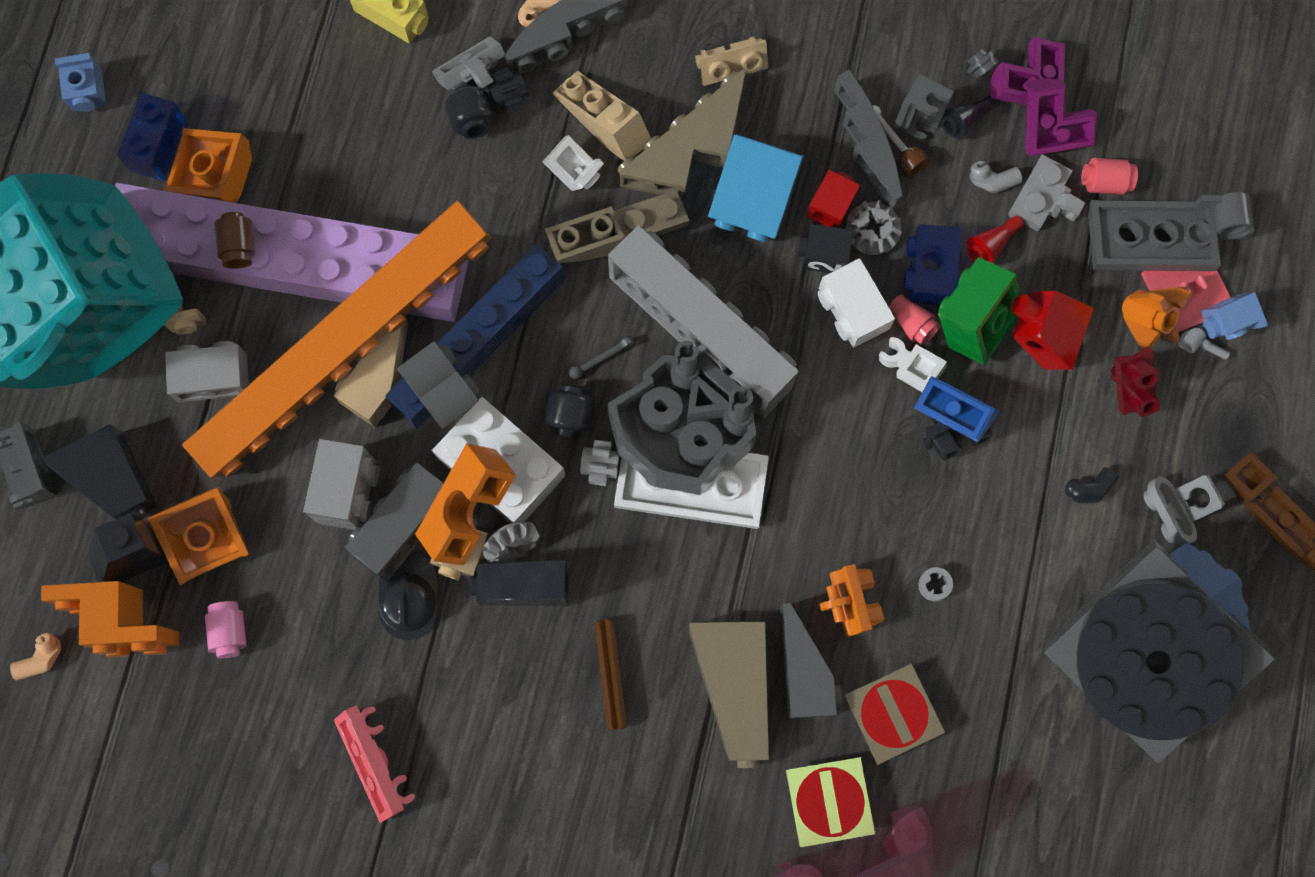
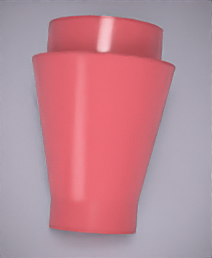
M902 294L897 296L889 305L893 316L912 342L917 341L920 345L926 344L941 327V324L936 320L937 315L908 300Z

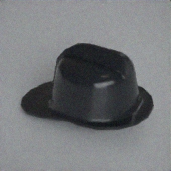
M412 552L388 582L381 577L379 580V615L381 624L389 634L397 639L413 640L421 638L431 630L436 622L438 611V579L436 569L430 564L431 561L420 553Z

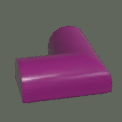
M1037 37L1031 39L1028 43L1027 67L1002 62L995 69L989 88L991 98L1027 106V85L1032 80L1051 78L1064 83L1065 43Z
M1041 78L1032 80L1027 85L1025 152L1028 156L1095 145L1097 112L1093 109L1064 113L1066 85L1057 79Z

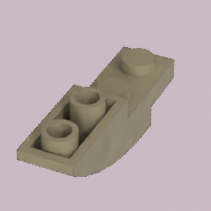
M677 190L615 211L611 206L546 228L545 233L557 263L576 262L608 256L638 225L645 232L651 230L657 236L688 226L689 218Z

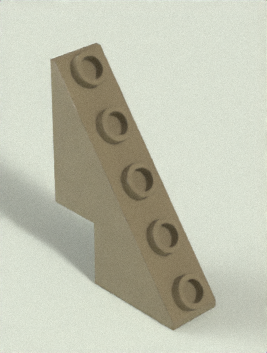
M742 69L739 73H730L721 83V88L713 94L707 93L702 96L696 103L693 111L687 116L685 114L678 116L671 123L670 130L661 137L656 135L650 139L644 146V151L635 159L633 157L626 159L617 170L620 174V187L657 195L677 190L680 199L685 200L693 162L724 168L733 139L746 70Z

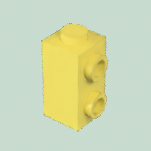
M350 0L355 12L409 44L416 35H421L428 24L429 17L423 0Z

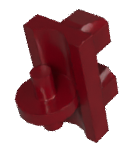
M1147 346L1134 355L1115 358V365L1111 368V378L1117 383L1118 410L1123 415L1135 411L1140 417L1158 412L1160 410V400L1156 397L1155 384L1159 380L1158 370L1154 367V351Z

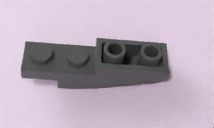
M561 0L532 21L513 42L505 54L508 70L511 71L512 75L518 72L526 74L534 70L539 64L549 60L558 61L564 58L569 52L573 51L572 37L586 36L594 28L607 23H618L626 15H629V0Z

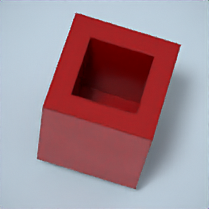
M828 170L809 205L806 217L823 226L840 228L856 198L860 185L855 183L851 176L843 172L835 173Z

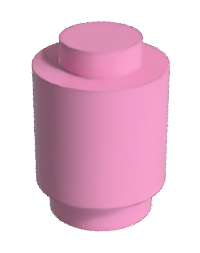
M225 601L209 605L208 614L205 615L208 652L216 653L217 658H231L240 655L239 650L247 647L243 611L239 610L238 602Z

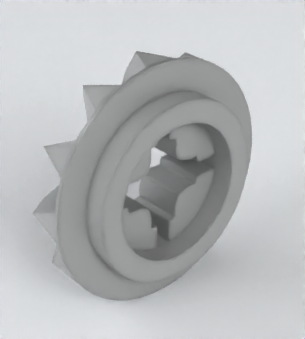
M880 200L876 202L864 201L861 205L852 209L846 221V229L853 230L852 246L868 255H880L890 251L897 244L902 233L901 218L896 215L893 206L888 207L882 204ZM870 216L876 224H885L880 227L879 237L873 230L864 229L869 224Z
M530 522L511 523L491 535L483 547L482 554L489 564L515 562L517 558L526 556V552L536 546L535 542L540 536L535 525Z

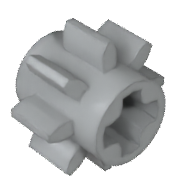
M594 440L593 448H583L580 474L589 475V484L606 486L607 478L617 479L620 455L618 451H611L612 445L609 441Z

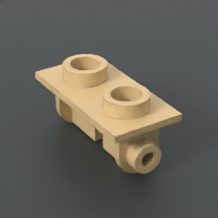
M753 36L748 40L730 44L729 50H725L724 46L707 51L701 50V54L696 55L695 59L698 69H701L703 86L721 82L730 73H739L742 69L746 70L745 75L768 69L766 40L761 38L755 39Z

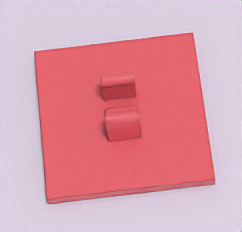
M1143 271L1141 273L1149 291L1179 287L1191 292L1192 297L1182 309L1178 308L1179 319L1175 326L1178 333L1202 324L1204 318L1201 310L1230 298L1218 271Z

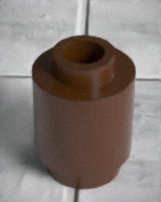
M240 212L222 214L221 218L214 222L217 256L222 260V266L230 269H240L252 265V257L255 256L252 220L244 217L243 213Z

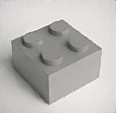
M319 439L303 513L318 524L355 530L358 526L363 525V522L368 521L372 511V501H368L370 489L377 485L380 468L364 446Z

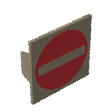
M912 664L844 695L877 765L945 733Z

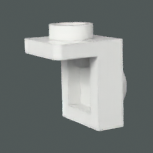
M569 135L565 136L543 160V163L571 191L579 190L583 187L586 190L589 189L599 179L600 174L597 171L604 164L599 158L593 160Z

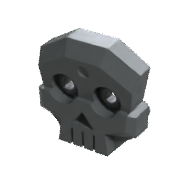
M682 341L675 348V356L663 355L643 372V382L609 402L608 415L618 454L654 487L701 495L724 467H734L753 449L756 438L754 420L756 399L751 391L747 392L748 388L741 387L705 355L699 354L697 345L693 348V342ZM663 406L667 410L664 412H658L655 408ZM701 440L707 445L699 447L695 442Z

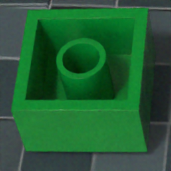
M979 257L971 268L968 267L963 271L957 288L951 296L948 295L943 299L939 307L938 315L950 349L984 366L1018 319V316L1011 311L1013 300L1020 295L1015 273Z

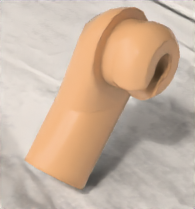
M526 0L518 13L519 22L527 27L540 14L561 0Z
M51 633L39 635L35 640L37 643L35 644L36 650L33 656L11 663L10 670L14 680L48 672L61 651L60 640Z

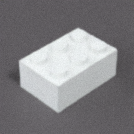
M483 397L432 450L437 459L451 470L466 443L496 449L516 476L499 506L489 505L510 523L525 522L566 476L564 468Z

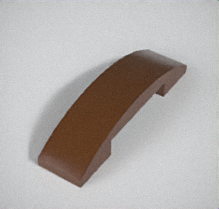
M1249 452L1223 477L1240 502L1258 523L1283 548L1315 573V522L1274 483L1278 477L1252 452Z

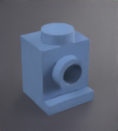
M90 53L55 59V64L59 70L62 100L72 111L89 112L94 110L95 107L106 106L102 68Z
M1255 292L1237 294L1201 310L1204 318V331L1211 339L1225 336L1229 340L1246 334L1248 332L1247 329L1263 328L1268 325Z

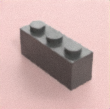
M416 462L412 468L406 469L399 476L396 483L397 486L389 496L381 498L373 508V515L364 525L358 526L351 533L349 543L345 549L379 577L388 582L420 543L415 533L444 483Z

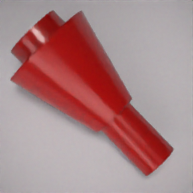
M1015 215L1002 226L968 238L967 254L973 262L979 257L993 263L1010 239V236L1024 226L1023 220Z

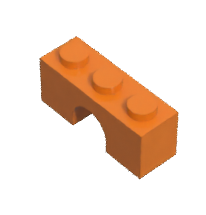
M466 443L415 535L433 561L464 565L481 537L473 523V511L476 503L481 502L499 506L513 482L516 474L496 449Z

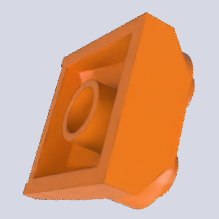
M183 128V135L163 191L236 203L242 194L252 161L249 140L241 133Z
M220 486L148 518L179 585L223 564L250 554L232 514L231 503L227 496L223 494Z

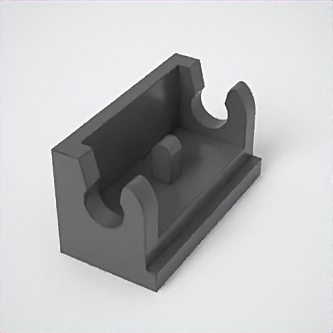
M919 74L902 103L892 130L896 134L901 132L916 141H925L927 135L924 132H919L915 128V124L922 122L928 127L937 128L954 91Z
M19 422L14 424L13 427L0 431V462L11 492L9 499L14 508L21 510L56 496L35 430Z

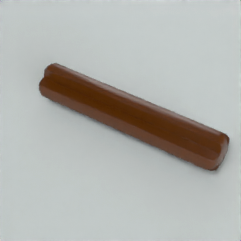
M612 619L598 620L594 626L607 728L611 731L621 730L627 727L615 624Z

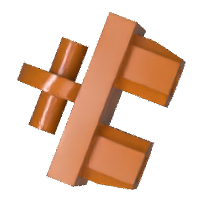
M853 564L829 573L832 582L831 586L826 587L829 601L820 603V609L822 612L832 610L835 623L842 622L846 637L872 630V626L884 621L882 608L878 602L866 605L862 591L874 588L875 582L870 569H856V565Z

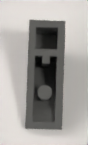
M791 603L782 604L780 607L788 719L837 715L836 708H842L841 686L834 685L833 674Z

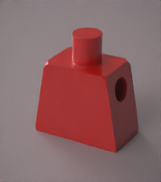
M1058 291L1030 292L1028 295L1021 294L1011 304V311L1019 317L1013 333L1014 339L1043 369L1073 370L1094 309Z

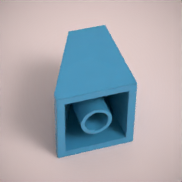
M734 134L708 217L716 219L714 225L722 229L734 231L735 226L749 230L747 236L762 242H767L769 237L775 239L805 156L752 138Z

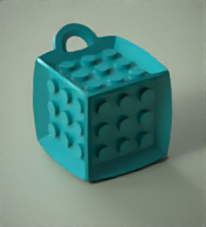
M59 173L13 174L0 182V387L43 389L91 380L139 348L182 305L183 299L156 241L134 208L116 186L99 180Z

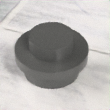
M983 47L967 60L971 66L966 69V72L968 74L972 73L976 79L999 62L994 56L997 52L994 48L987 52Z

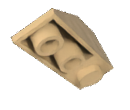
M579 71L566 79L562 85L553 91L554 96L608 150L624 161L629 157H635L651 139L637 110Z
M407 319L395 332L389 334L386 331L376 341L379 345L372 353L364 358L359 355L356 367L350 374L348 373L340 379L335 388L337 392L334 397L337 401L374 428L392 406L385 395L400 380V373L397 368L402 365L408 329Z

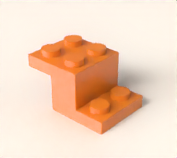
M120 581L41 586V601L54 604L55 610L69 611V614L79 615V645L93 648V654H106V657L130 656L131 650V652H144V655L167 654V647H180V632L158 625L143 626L142 589Z

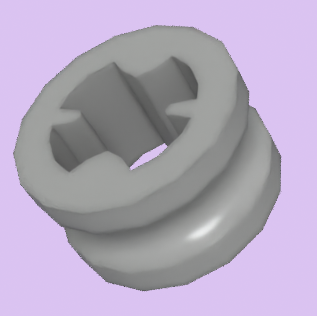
M930 568L919 579V591L927 600L941 601L951 593L953 579L949 572L943 568ZM930 575H938L937 580L941 577L944 579L945 585L940 588L941 594H933L934 589L929 592L926 588V584L931 581Z

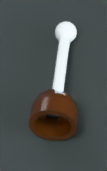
M873 105L884 131L902 152L899 161L902 170L909 178L916 176L928 166L930 158L918 147L907 148L880 115V108Z

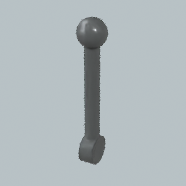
M628 336L621 340L619 344L583 365L572 366L569 370V376L575 380L580 379L583 372L622 349L631 347L635 340L632 336Z

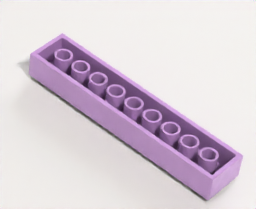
M115 184L151 233L173 274L340 303L346 300L419 235L133 185ZM240 212L243 213L244 217L252 220L255 256L252 257V265L240 269L225 268L222 266V260L217 256L214 222L220 219L224 213ZM468 260L459 267L461 273L447 285L441 283L431 292L434 297L425 306L418 310L413 307L407 314L455 322Z

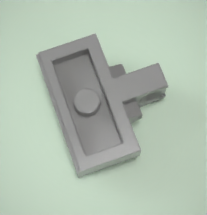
M489 36L432 72L438 83L447 90L465 85L471 79L475 81L478 87L484 88L493 82L488 70L498 64V60L505 56V52L501 44Z
M1042 154L1010 209L1009 217L1019 216L1023 220L1024 225L1037 232L1048 215L1056 218L1060 214L1074 222L1083 209L1085 202L1070 194L1071 189L1064 186L1073 170Z

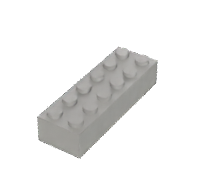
M638 225L608 254L609 278L678 342H693V348L697 345L699 354L705 355L741 387L748 388L747 392L751 391L756 399L755 412L764 419L792 390L799 372L795 368L797 366L796 362L786 352L780 351L778 353L768 344L770 340L761 329L756 326L751 328L742 320V313L736 306L730 302L723 303L715 295L717 293L715 288L704 278L698 280L690 273V267L682 257L677 254L672 256L663 248V241L653 231L645 232Z

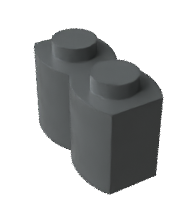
M433 341L399 366L397 370L439 426L444 428L479 402L475 394L480 390L468 374L461 377L453 367L457 360L445 344L438 347Z

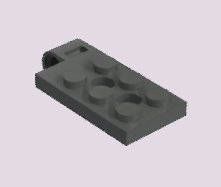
M1232 192L1224 195H1200L1196 202L1091 200L1087 207L1093 270L1217 271L1221 266L1218 240L1241 239L1251 235L1255 230L1251 197L1243 192ZM1127 229L1135 235L1136 240L1133 242L1123 240L1119 235V230ZM1154 230L1165 231L1170 236V242L1159 241L1154 235Z

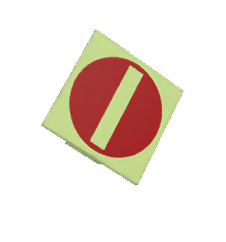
M861 757L786 770L800 847L875 834Z

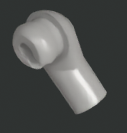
M978 161L971 166L969 177L972 183L991 193H998L1022 183V175L1017 167L997 174L991 171L990 166L984 161Z

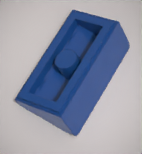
M933 376L930 377L914 407L977 442L980 441L1000 412L998 409Z

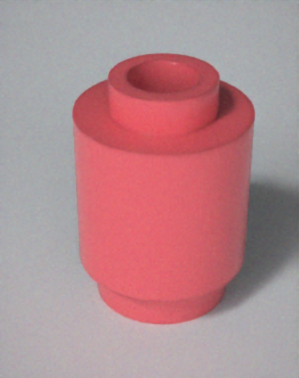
M1092 158L1089 164L1084 165L1081 180L1082 184L1086 185L1089 193L1123 195L1135 189L1138 169L1135 164H1130L1128 160Z

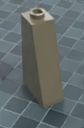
M765 622L690 623L689 635L728 761H737V768H760V760H769Z

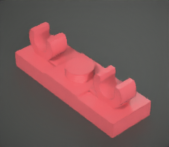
M356 705L343 711L334 719V722L377 818L382 823L404 810L403 807L415 799V795L413 793L407 797H402L397 793V786L407 780L406 775L397 776L393 780L390 779L387 756L377 746L375 740H372L373 737L384 729L383 725L371 728L365 722V718L376 711L375 707H367L360 712Z

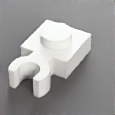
M895 337L890 338L889 347L895 349L898 353L890 356L881 351L879 354V361L884 366L891 368L899 367L897 371L898 379L923 392L930 377L933 376L939 379L947 366V361L917 344L911 352L906 350L904 343Z

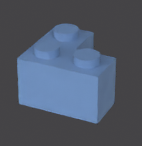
M1185 543L1170 553L1188 571L1187 575L1230 616L1234 614L1251 630L1247 616L1249 610L1243 600L1241 591L1243 584L1233 570L1224 569L1215 562L1208 552L1204 550L1199 551L1190 543Z

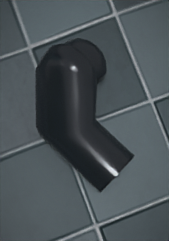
M1104 467L1093 481L1069 480L1065 486V494L1079 504L1098 503L1105 497L1119 476L1110 468Z

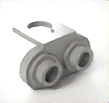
M1207 474L1177 489L1165 477L1159 476L1149 481L1147 491L1144 492V500L1147 506L1153 511L1157 510L1164 522L1161 526L1163 536L1168 542H1176L1179 545L1191 544L1196 541L1197 531L1193 521L1225 506L1213 481ZM1197 487L1203 488L1209 494L1210 502L1204 508L1196 505L1190 507L1186 501L1191 498L1193 489Z

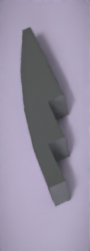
M848 69L837 77L834 92L847 108L842 125L856 142L851 159L886 206H893L895 210L903 196L896 162L884 128L869 98Z

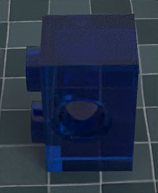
M140 94L116 155L130 172L164 180L186 122L185 116L176 103L149 94Z
M919 224L914 235L908 236L906 256L911 257V269H906L903 283L904 290H909L908 300L914 303L941 305L946 296L952 295L958 286L961 228ZM932 260L936 262L939 270H929L925 267L923 261Z

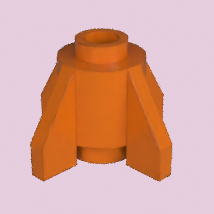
M1179 287L1150 291L1140 289L1127 296L1122 305L1123 318L1137 344L1142 347L1148 346L1151 349L1160 337L1177 343L1180 339L1177 328H1175L1179 319L1178 308L1182 309L1192 297L1191 292Z

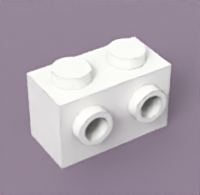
M860 258L822 277L819 285L820 291H818L819 300L827 311L831 309L837 320L835 326L840 337L844 341L849 340L853 348L891 328L895 317Z

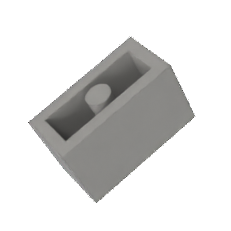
M220 341L214 343L213 347L199 348L196 345H183L177 347V351L165 352L167 394L178 403L235 397L249 386L247 353L238 344L235 345L234 342Z

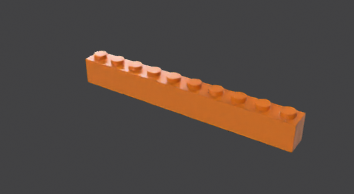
M456 201L186 440L182 446L210 478L222 477L223 475L226 478L232 476L244 465L241 459L249 452L255 454L262 450L271 441L268 436L275 429L283 430L298 417L295 412L304 404L310 406L320 399L325 393L322 388L332 379L337 382L346 376L352 369L349 364L359 355L364 358L372 353L379 345L376 340L386 331L391 334L399 329L406 322L404 315L413 307L418 310L425 306L434 297L431 292L439 284L447 285L461 273L459 267L469 258L474 261L484 254L489 248L486 243L492 239L491 236L464 205Z

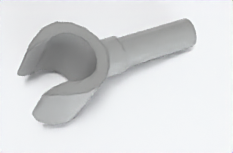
M1200 328L1185 331L1177 342L1184 351L1194 353L1200 346L1202 349L1225 360L1230 355L1229 351L1206 339L1205 332Z

